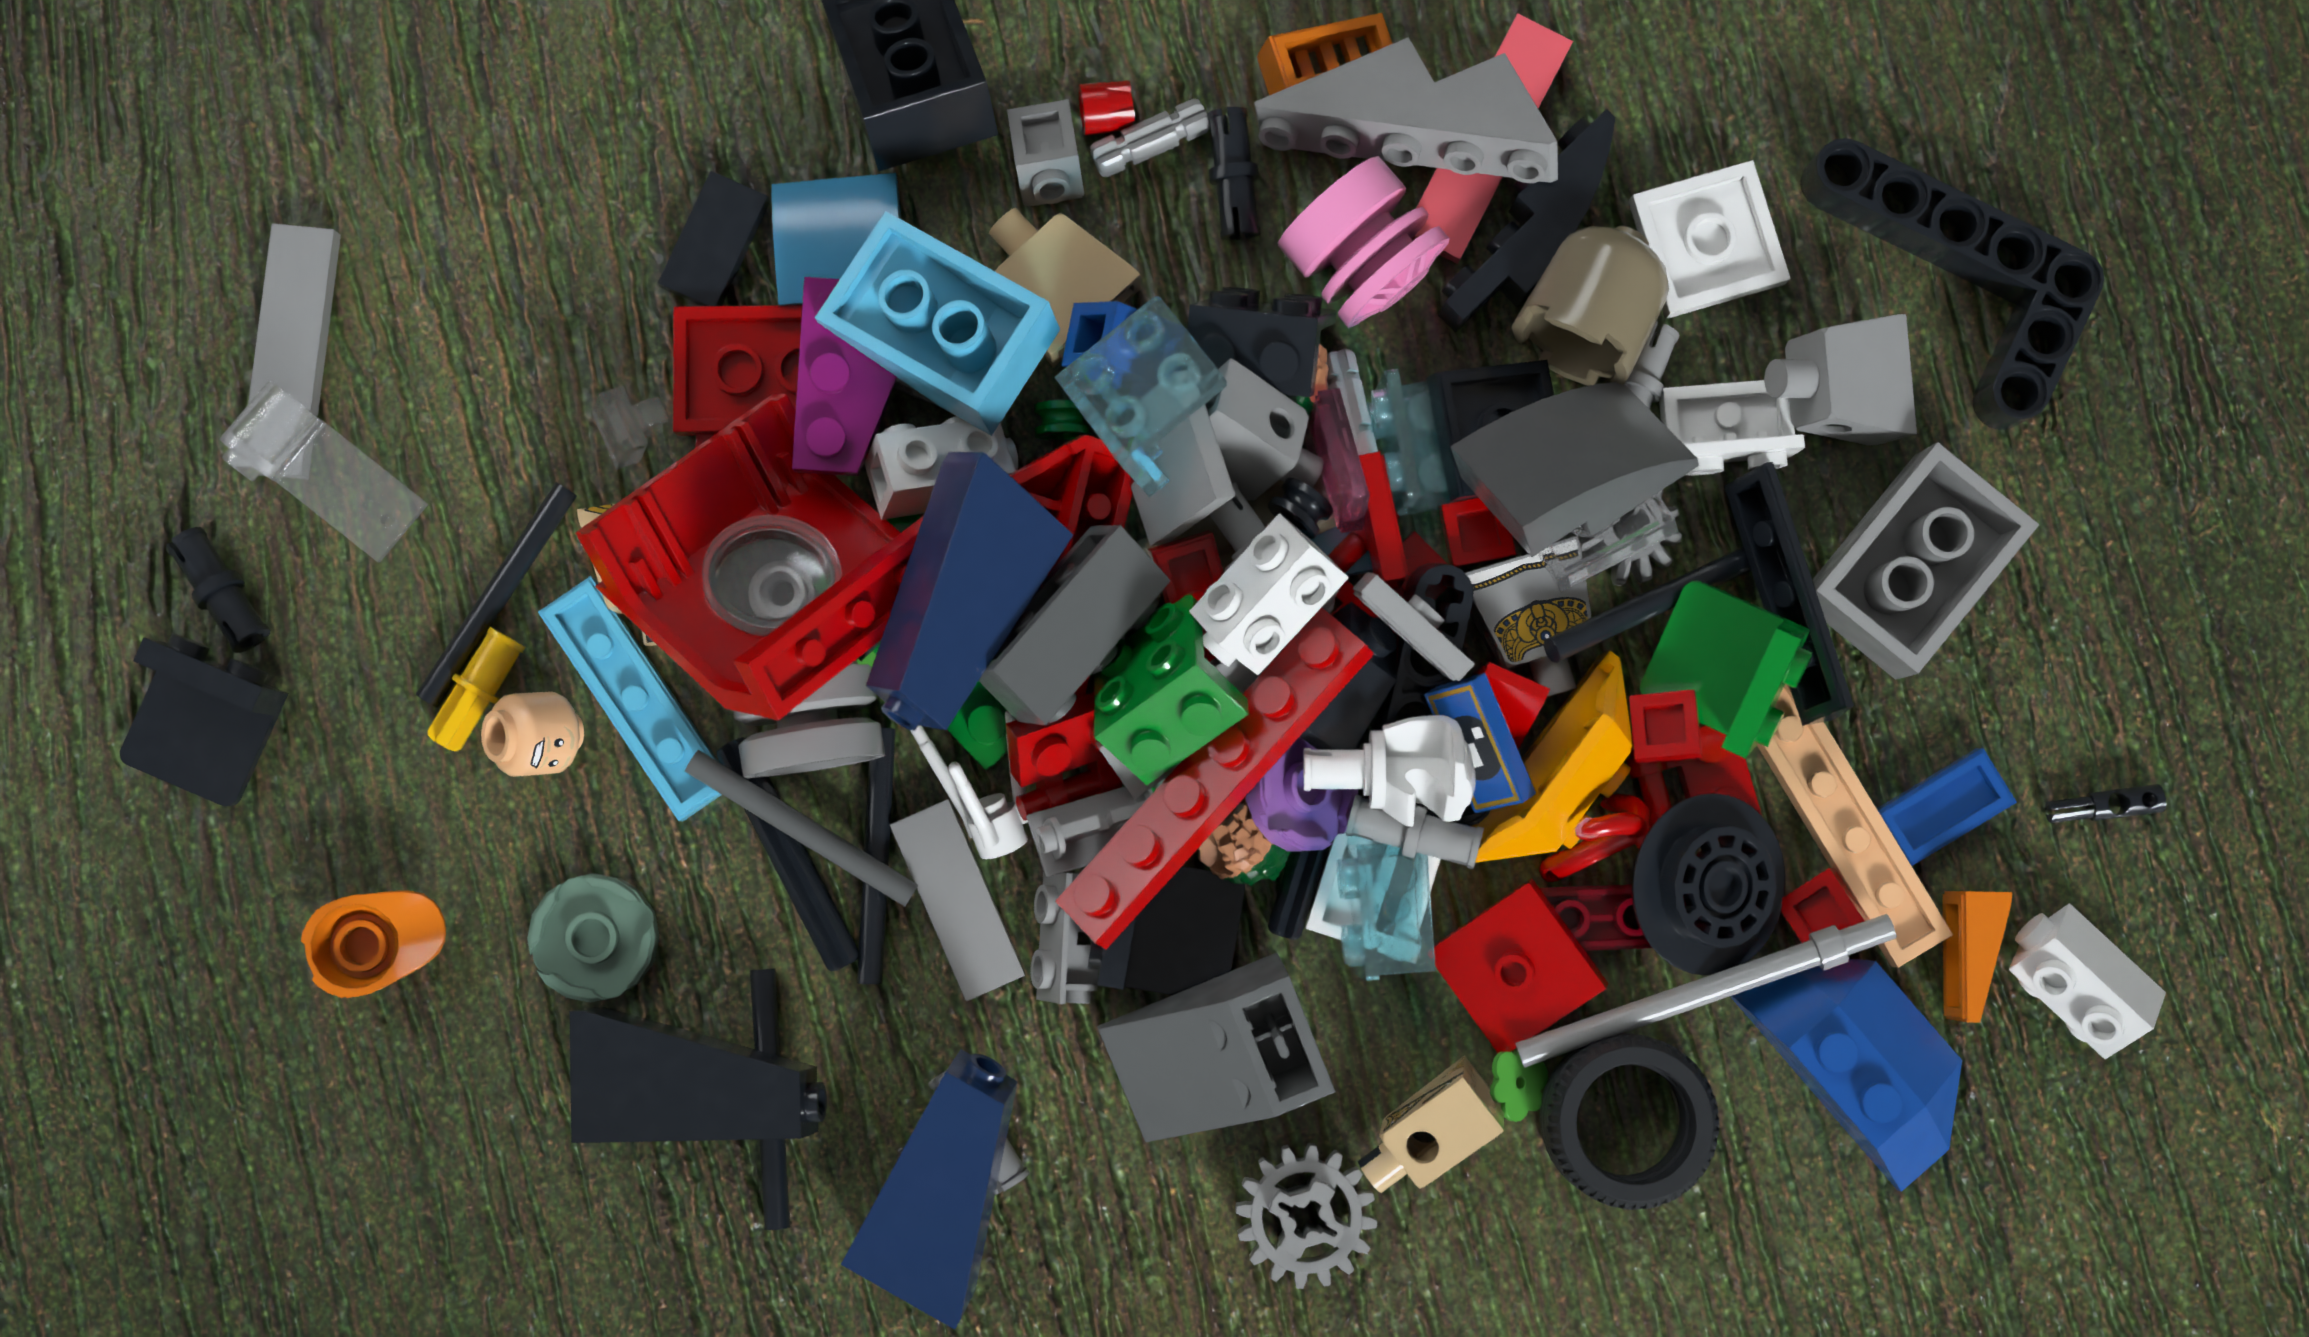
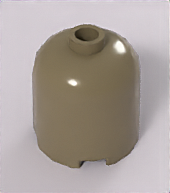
M1591 226L1571 233L1558 248L1512 325L1514 337L1520 344L1526 342L1529 338L1543 350L1539 360H1548L1549 369L1565 378L1590 386L1595 385L1600 376L1611 378V382L1623 385L1628 380L1666 302L1669 292L1666 267L1653 249L1649 247L1646 237L1632 228L1618 226L1616 228Z

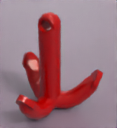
M1615 794L1609 798L1604 796L1600 805L1604 809L1615 813L1583 819L1575 828L1576 837L1583 841L1575 844L1571 849L1566 848L1544 859L1539 866L1541 877L1548 882H1556L1634 844L1640 849L1646 834L1651 828L1650 810L1643 800L1632 795Z

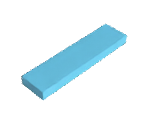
M590 576L545 606L538 613L677 820L683 822L722 795L686 773L685 769L697 750H700L716 761L718 759L620 614L607 608L602 593L595 587L598 584L597 580Z

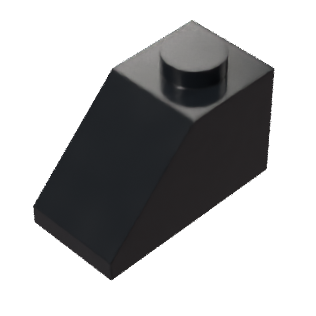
M1351 601L1332 616L1363 641L1374 655L1301 734L1300 738L1317 750H1354L1396 682V635L1383 620L1371 617Z

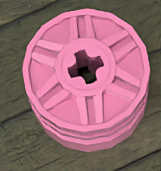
M1379 156L1371 157L1332 184L1292 222L1278 241L1279 248L1305 278L1316 275L1330 266L1337 270L1321 292V297L1327 304L1336 302L1352 290L1355 291L1338 311V317L1347 328L1356 326L1373 314L1385 311L1405 296L1426 276L1430 266L1448 245L1450 239L1438 226L1428 230L1414 241L1412 240L1428 220L1429 214L1423 207L1413 209L1396 220L1391 216L1392 211L1404 196L1406 187Z

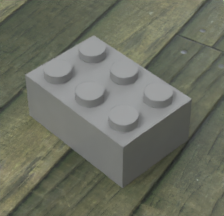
M1937 442L1913 456L1813 578L1812 581L1826 623L1895 680L1918 674L2040 524Z

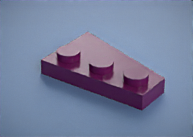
M804 277L792 469L796 473L859 476L898 378L816 321L815 316L840 279Z

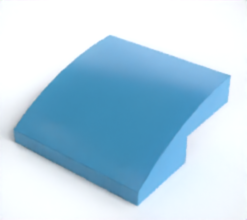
M897 173L772 184L773 241L779 306L803 305L804 277L841 279L885 211L901 219Z

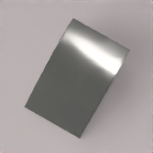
M1617 382L1590 385L1539 400L1499 418L1451 446L1460 477L1531 557L1537 555L1579 526L1590 536H1593L1699 466L1697 457L1625 384L1621 385Z

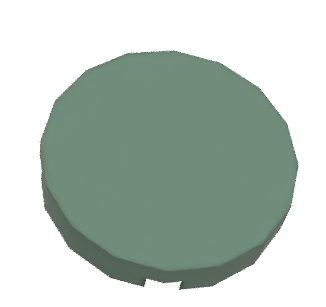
M588 874L570 878L545 894L532 913L527 940L530 955L533 954L534 963L538 968L537 972L546 985L566 998L595 1002L619 997L643 980L655 962L660 936L655 912L641 891L621 878L601 874Z

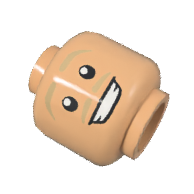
M556 692L509 694L503 696L493 706L492 711L485 716L481 731L482 745L488 758L495 762L497 767L509 776L555 774L563 772L574 761L577 751L583 743L584 726L570 702Z

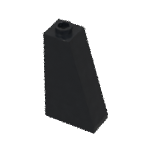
M592 1007L569 1011L571 1143L801 1139L818 1132V1122H822L825 1119L827 1093L824 1083L817 1082V1066L606 1007Z

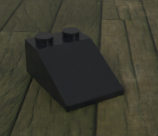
M821 0L878 172L998 135L988 84L955 0Z

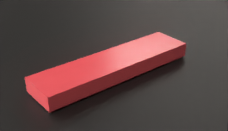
M1517 13L1496 56L1503 53L1506 54L1537 108H1539L1573 41ZM1437 168L1416 207H1423L1428 212V220L1412 240L1414 241L1428 230L1440 226L1450 238L1448 245L1440 253V256L1458 264L1503 177L1480 173L1462 175L1449 169Z

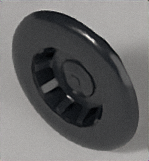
M1697 795L1668 809L1658 818L1646 834L1636 857L1632 878V897L1635 915L1641 931L1650 946L1672 966L1684 972L1697 975H1712L1744 964L1750 960L1767 942L1781 914L1782 898L1785 896L1786 875L1779 842L1761 814L1747 803L1728 795ZM1700 847L1701 851L1695 855V851ZM1697 919L1701 921L1699 924L1694 925Z

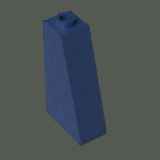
M949 452L943 460L866 683L870 690L885 701L881 707L883 713L897 724L912 731H915L919 725L947 730L1073 536L1064 525L985 452Z
M960 1049L946 1070L841 1263L842 1266L954 1330L976 1290L1018 1084L1017 1080L1006 1075L1005 1069L994 1059L982 1054L971 1055Z

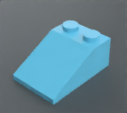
M887 211L884 212L815 316L816 321L932 402L991 436L1060 331L1049 301Z

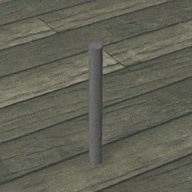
M697 750L685 769L686 773L904 907L918 887V884L700 750Z

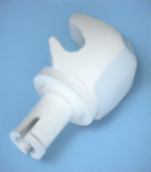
M1444 715L1410 717L1383 725L1382 731H1370L1369 743H1363V750H1311V748H1304L1303 754L1304 791H1311V789H1363V795L1369 796L1371 809H1383L1391 817L1410 827L1414 825L1416 803L1425 805L1443 821L1460 820L1465 808L1472 800L1476 786L1471 750L1464 739L1461 727L1456 720Z

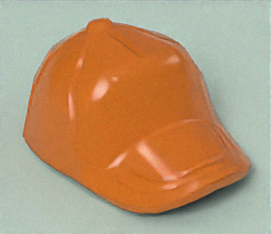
M398 890L357 894L333 900L316 909L302 932L301 942L305 946L307 962L313 974L312 981L319 988L340 998L359 997L383 989L430 962L440 953L444 945L446 923L441 909L431 898L423 893Z

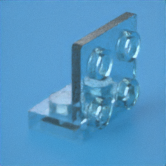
M1159 296L1150 299L1055 376V379L1117 462L1149 497L1170 482L1155 462V459L1164 453L1157 442L1227 386V380Z
M1398 369L1384 371L1376 390L1371 391L1372 402L1366 403L1375 440L1382 439L1383 455L1395 511L1401 516L1437 510L1443 504L1459 502H1450L1427 381L1401 385Z
M1360 844L1347 846L1348 859H1338L1336 862L1339 899L1344 898L1351 901L1352 924L1341 925L1343 962L1348 964L1349 967L1355 966L1356 976L1365 981L1379 980V975L1436 971L1427 855L1416 852L1415 858L1402 856V848L1387 844Z

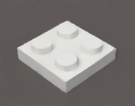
M1753 160L1633 194L1628 201L1637 231L1646 237L1649 247L1653 249L1666 267L1669 292L1662 308L1665 319L1785 285L1791 279Z

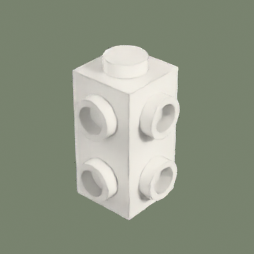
M957 416L939 425L919 428L912 424H898L876 434L864 464L881 520L925 513L941 464L949 452H985L1008 475L1017 471L1018 454L1013 440L1005 438L1001 423L991 436Z
M1279 513L1254 538L1250 546L1226 572L1208 588L1203 597L1189 612L1207 631L1203 635V644L1217 659L1228 667L1237 659L1256 675H1259L1349 577L1313 541Z
M2070 903L2049 918L2043 913L2036 915L2018 932L2015 941L2019 944V947L2009 967V971L2017 977L2021 986L2030 995L2041 999L2056 1013L2077 1039L2087 1042L2104 1059H2107L2154 1029L2166 992Z

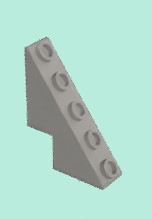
M1408 37L1254 102L1259 127V139L1263 145L1275 150L1297 149L1320 152L1341 159L1350 157L1369 159L1379 156L1383 161H1388L1391 164L1402 167L1419 165L1442 168L1462 175L1480 173L1510 177L1524 183H1536L1539 181L1551 183L1558 180L1557 140L1505 53L1434 82Z

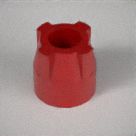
M1129 80L1079 84V109L1084 135L1110 133L1133 125L1135 114Z

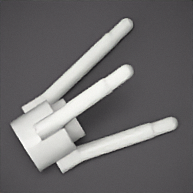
M1008 711L1005 712L1006 723L1016 720ZM919 725L915 731L910 730L960 814L969 838L974 840L979 856L982 859L997 858L1022 847L1028 840L1023 824L1027 823L1028 820L1025 821L1020 816L1016 806V796L1026 793V786L1021 788L1010 773L1012 802H1007L1002 793L978 799L961 765L958 762H951L947 767L923 726Z

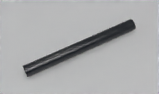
M555 482L416 693L418 697L438 708L455 682L452 679L455 673L460 675L487 634L489 627L493 625L575 501L576 494Z
M1744 546L1545 639L1544 650L1546 655L1552 662H1560L1674 608L1684 586L1691 581H1702L1716 588L1750 572L1751 568Z
M881 728L885 756L868 762L864 852L889 866L896 729ZM862 881L857 983L882 984L887 896Z
M776 968L750 970L754 1049L781 1056ZM759 1139L764 1229L790 1228L786 1141L785 1139Z

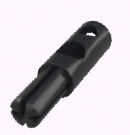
M2159 784L2091 792L2086 797L2047 801L2045 811L2086 806V810L2048 814L2046 818L2050 823L2088 818L2091 821L2161 813L2166 809V797L2162 786ZM2112 794L2117 795L2120 800V810L2117 814L2112 813L2109 808L2108 800Z

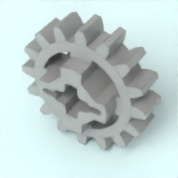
M1308 1142L1304 1151V1157L1295 1158L1290 1147L1284 1145L1281 1146L1282 1163L1274 1166L1271 1161L1261 1157L1258 1162L1264 1174L1262 1179L1258 1181L1254 1178L1244 1177L1242 1181V1186L1253 1196L1251 1201H1241L1235 1204L1236 1214L1250 1218L1251 1222L1237 1230L1239 1240L1257 1241L1258 1244L1249 1254L1250 1261L1256 1265L1269 1258L1272 1261L1269 1275L1270 1279L1275 1282L1284 1275L1286 1270L1293 1272L1296 1288H1304L1307 1276L1310 1273H1317L1320 1282L1326 1287L1331 1285L1330 1268L1337 1265L1349 1275L1354 1271L1348 1257L1352 1250L1368 1254L1370 1246L1359 1236L1361 1229L1377 1228V1220L1374 1216L1363 1213L1361 1207L1374 1201V1194L1371 1189L1355 1191L1354 1186L1359 1182L1363 1174L1357 1166L1349 1168L1342 1173L1339 1170L1342 1162V1154L1334 1149L1327 1156L1326 1160L1322 1161L1318 1159L1319 1155L1315 1143ZM1312 1172L1304 1184L1288 1189L1277 1184L1292 1174ZM1336 1185L1342 1189L1347 1199L1349 1210L1348 1223L1334 1215L1330 1201L1335 1193ZM1310 1200L1316 1201L1315 1209L1326 1226L1320 1223L1315 1225L1314 1223L1306 1222L1301 1230L1296 1229V1220L1285 1204L1291 1207L1296 1205L1300 1208H1305ZM1263 1207L1280 1219L1282 1229L1275 1245L1267 1237L1263 1228ZM1324 1242L1333 1246L1332 1249L1319 1256L1301 1258L1307 1247Z

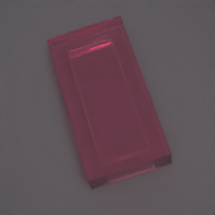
M1340 388L1317 391V396L1314 398L1310 431L1317 456L1321 457L1324 461L1322 475L1330 504L1334 510L1333 515L1337 529H1340L1341 533L1363 530L1370 494Z

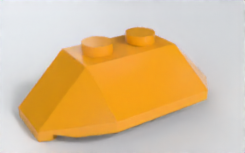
M1608 650L1598 655L1577 683V688L1571 691L1523 755L1522 761L1536 794L1524 803L1492 809L1480 823L1472 825V827L1484 828L1475 863L1557 852L1562 844L1571 849L1580 840L1575 835V828L1583 819L1591 818L1586 814V811L1601 793L1606 798H1609L1627 777L1631 767L1625 764L1624 760L1634 747L1620 657L1612 651Z

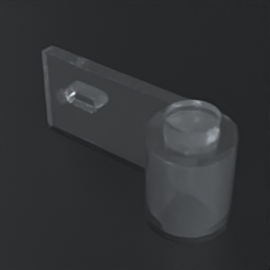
M271 380L265 384L219 439L229 448L222 458L238 472L253 482L261 473L277 482L379 563L428 506L427 502Z

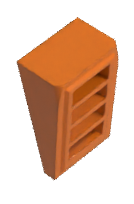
M1383 13L1269 36L1257 56L1269 96L1320 75H1315L1308 54L1315 51L1321 72L1324 73L1339 67L1333 45H1340L1345 63L1361 57L1356 38L1364 36L1369 54L1393 44Z
M1945 891V894H1942L1943 919L1953 935L1943 941L1944 1016L1949 1020L1980 1023L2010 912L2012 892Z

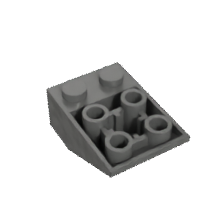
M1278 953L1259 959L1097 1026L1145 1142L1274 1118L1335 1093L1289 974Z

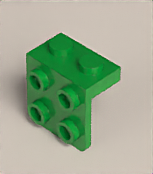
M1691 581L1684 586L1640 683L1641 693L1651 694L1695 689L1699 723L1727 735L1721 748L1746 759L1757 746V743L1768 747L1780 725L1785 712L1775 708V705L1785 684L1796 688L1808 665L1812 652L1802 647L1810 629L1702 581Z
M1190 594L1182 597L1174 604L1166 603L1153 612L1143 627L1125 640L1120 639L1116 644L1118 652L1114 659L1104 669L1094 674V738L1146 785L1153 782L1249 714L1247 698L1204 657L1203 627L1189 612L1198 601Z

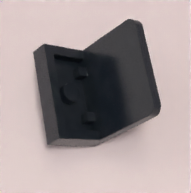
M1223 287L1222 291H1210L1209 299L1190 304L1183 374L1194 373L1198 384L1202 385L1231 358L1285 395L1302 397L1314 395L1321 330L1335 324L1337 310L1322 308V297L1287 293L1284 295V298H1273V303L1259 301L1260 290Z
M172 633L168 643L144 637L133 661L156 672L120 749L122 762L219 805L234 806L238 804L242 799L289 693L264 683L268 673L250 664L231 658L226 667L207 659L206 656L210 648L186 637Z
M1182 866L1107 949H1104L1092 940L1087 968L1100 971L1097 985L1117 989L1129 987L1174 995L1230 972L1243 905L1245 884H1234L1228 880H1223L1208 870Z

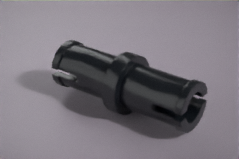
M1227 107L1229 133L1227 115H1223L1221 108L1215 109L1207 113L1210 122L1214 167L1209 169L1210 184L1217 186L1221 224L1220 238L1222 240H1240L1238 214L1240 231L1242 234H1245V238L1257 237L1261 232L1258 226L1253 181L1259 179L1258 164L1251 162L1247 126L1248 111L1244 107Z
M193 527L174 536L171 539L173 543L166 545L167 552L173 556L194 588L192 592L193 601L199 609L209 611L230 643L232 651L242 653L262 643L265 640L263 637L269 636L271 630L263 623L242 591L245 584L244 580L236 570H228L207 538L205 530L202 527Z

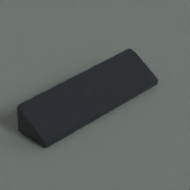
M1766 462L1728 483L1724 488L1764 609L1810 629L1802 648L1812 652L1811 658L1797 687H1790L1802 726L1831 721L1842 716L1854 704L1774 463Z

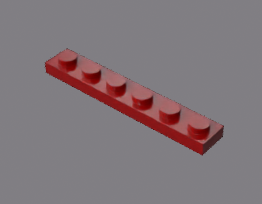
M1321 607L1243 693L1248 700L1249 714L1181 761L1055 902L1096 944L1107 949L1374 655L1371 649Z

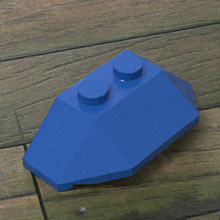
M1849 959L1848 963L1825 971L1820 966H1816L1730 996L1898 1191L1902 1192L1949 1150L1962 1059L1876 961Z

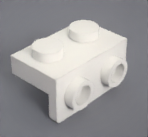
M1764 380L1662 389V396L1659 400L1661 422L1698 459L1699 466L1686 475L1696 476L1719 473L1724 471L1725 462L1748 461L1749 470H1753L1766 462H1773L1775 469L1782 468L1788 465L1787 458L1792 457L1805 448L1804 435H1795V429L1791 423L1789 398L1771 397L1766 391Z

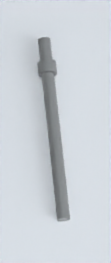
M1887 914L1838 930L1833 925L1810 933L1809 941L1519 1041L1515 1045L1525 1068L1583 1048L1600 1040L1629 1032L1816 966H1820L1825 971L1848 963V955L1896 939V932Z

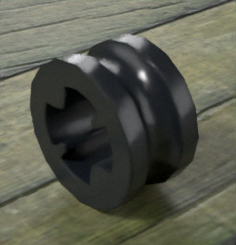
M1287 478L1282 484L1284 495L1282 497H1273L1268 503V508L1275 517L1280 513L1309 539H1315L1320 531L1317 522L1319 520H1329L1334 510L1331 504L1315 489L1298 479Z

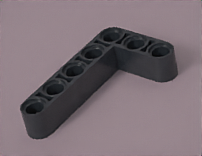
M1842 138L1835 139L1826 144L1809 162L1802 173L1801 189L1809 203L1832 216L2016 304L1975 389L1973 407L1979 420L1990 428L2004 430L2011 429L2041 413L2048 404L2102 291L2104 274L2098 260L2080 248L1859 141ZM1825 164H1836L1844 169L1848 176V186H1840L1831 182L1825 174ZM1882 191H1891L1900 196L1904 203V214L1894 213L1886 208L1882 200ZM1940 218L1950 219L1957 224L1961 233L1960 242L1949 240L1943 235L1940 230ZM1998 245L2005 246L2013 251L2018 264L2016 270L2009 269L2000 262L1997 255ZM2055 273L2063 274L2070 279L2074 288L2073 298L2059 292L2055 285ZM2029 328L2037 329L2045 336L2048 345L2046 354L2039 353L2032 348L2028 340ZM2002 383L2012 385L2021 396L2019 411L2011 409L2003 401L2001 396Z

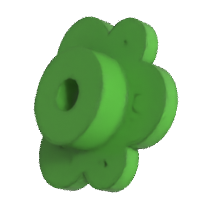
M1517 1048L1513 1052H1499L1492 1063L1494 1078L1490 1086V1096L1493 1101L1501 1103V1109L1507 1120L1518 1122L1526 1117L1528 1111L1540 1109L1542 1104V1093L1540 1090L1547 1083L1548 1071L1543 1062L1524 1068Z

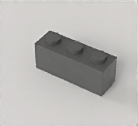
M1121 525L1091 526L1046 576L979 679V682L1018 722L1047 725L1057 721L1074 705L1077 698L1074 692L1086 678L1104 669L1114 659L1118 652L1116 644L1131 627L1141 624L1153 614L1159 604V600L1156 597L1171 580Z

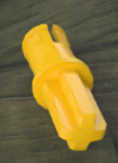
M489 627L488 634L462 675L457 673L453 675L452 679L457 683L427 730V735L433 741L449 750L456 752L461 750L490 702L496 704L500 700L495 694L519 654L523 653L526 648L492 627Z

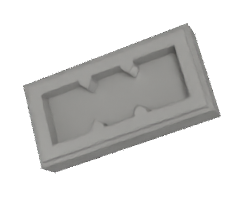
M1367 572L1352 588L1355 591L1353 594L1443 676L1452 681H1460L1475 665L1437 630L1444 622V619L1416 594L1406 602L1379 576Z

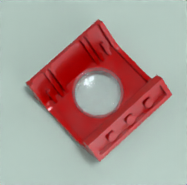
M787 394L770 395L575 532L602 579L595 587L725 709L774 720H780L882 639L923 517H921L901 533L886 519L881 520L880 514L835 475L794 472L792 462L796 411Z

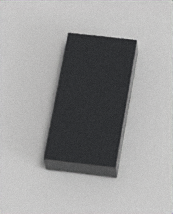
M710 171L658 281L660 287L701 306H722L771 202L769 197Z

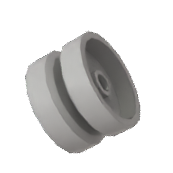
M850 664L780 720L733 710L734 719L748 726L777 724V729L753 734L738 745L743 777L763 778L811 772L866 762L885 756L880 723L869 718L839 719L838 717L839 714L863 709L877 699L876 694L866 686L872 667L867 664Z

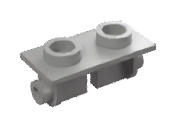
M1122 787L1027 815L1028 824L1045 877L1087 866L1153 793L1152 789L1134 799L1128 789Z
M1043 872V885H1040L1036 891L1034 913L1037 922L1040 923L1039 949L1033 954L1030 969L1032 984L1037 988L1036 1000L1057 1004H1065L1066 1002L1089 1004L1091 1001V991L1098 990V970L1087 968L1091 945L1077 944L1078 932L1084 931L1055 902L1079 874L1060 873L1046 878Z

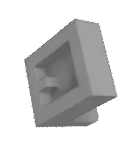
M1069 99L1007 109L1023 205L1030 207L1042 204H1055L1083 197L1084 188Z

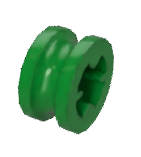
M1050 400L1034 404V413L1041 418L1040 426L1035 428V438L1048 441H1071L1080 435L1091 436V427L1084 423V417L1091 413L1090 403L1079 400Z

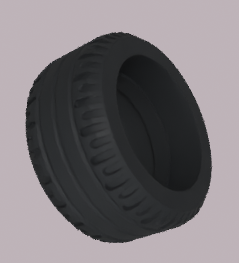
M1623 1033L1569 1052L1552 1072L1542 1096L1540 1107L1541 1133L1553 1164L1573 1186L1587 1196L1615 1208L1629 1210L1649 1209L1667 1204L1680 1197L1683 1193L1690 1190L1707 1170L1710 1160L1714 1156L1718 1142L1717 1137L1719 1136V1112L1716 1098L1710 1083L1701 1069L1686 1054L1674 1046L1644 1035ZM1621 1065H1640L1660 1074L1673 1089L1679 1108V1128L1671 1149L1656 1165L1643 1172L1631 1175L1613 1174L1596 1166L1582 1150L1577 1134V1112L1585 1091L1601 1074Z

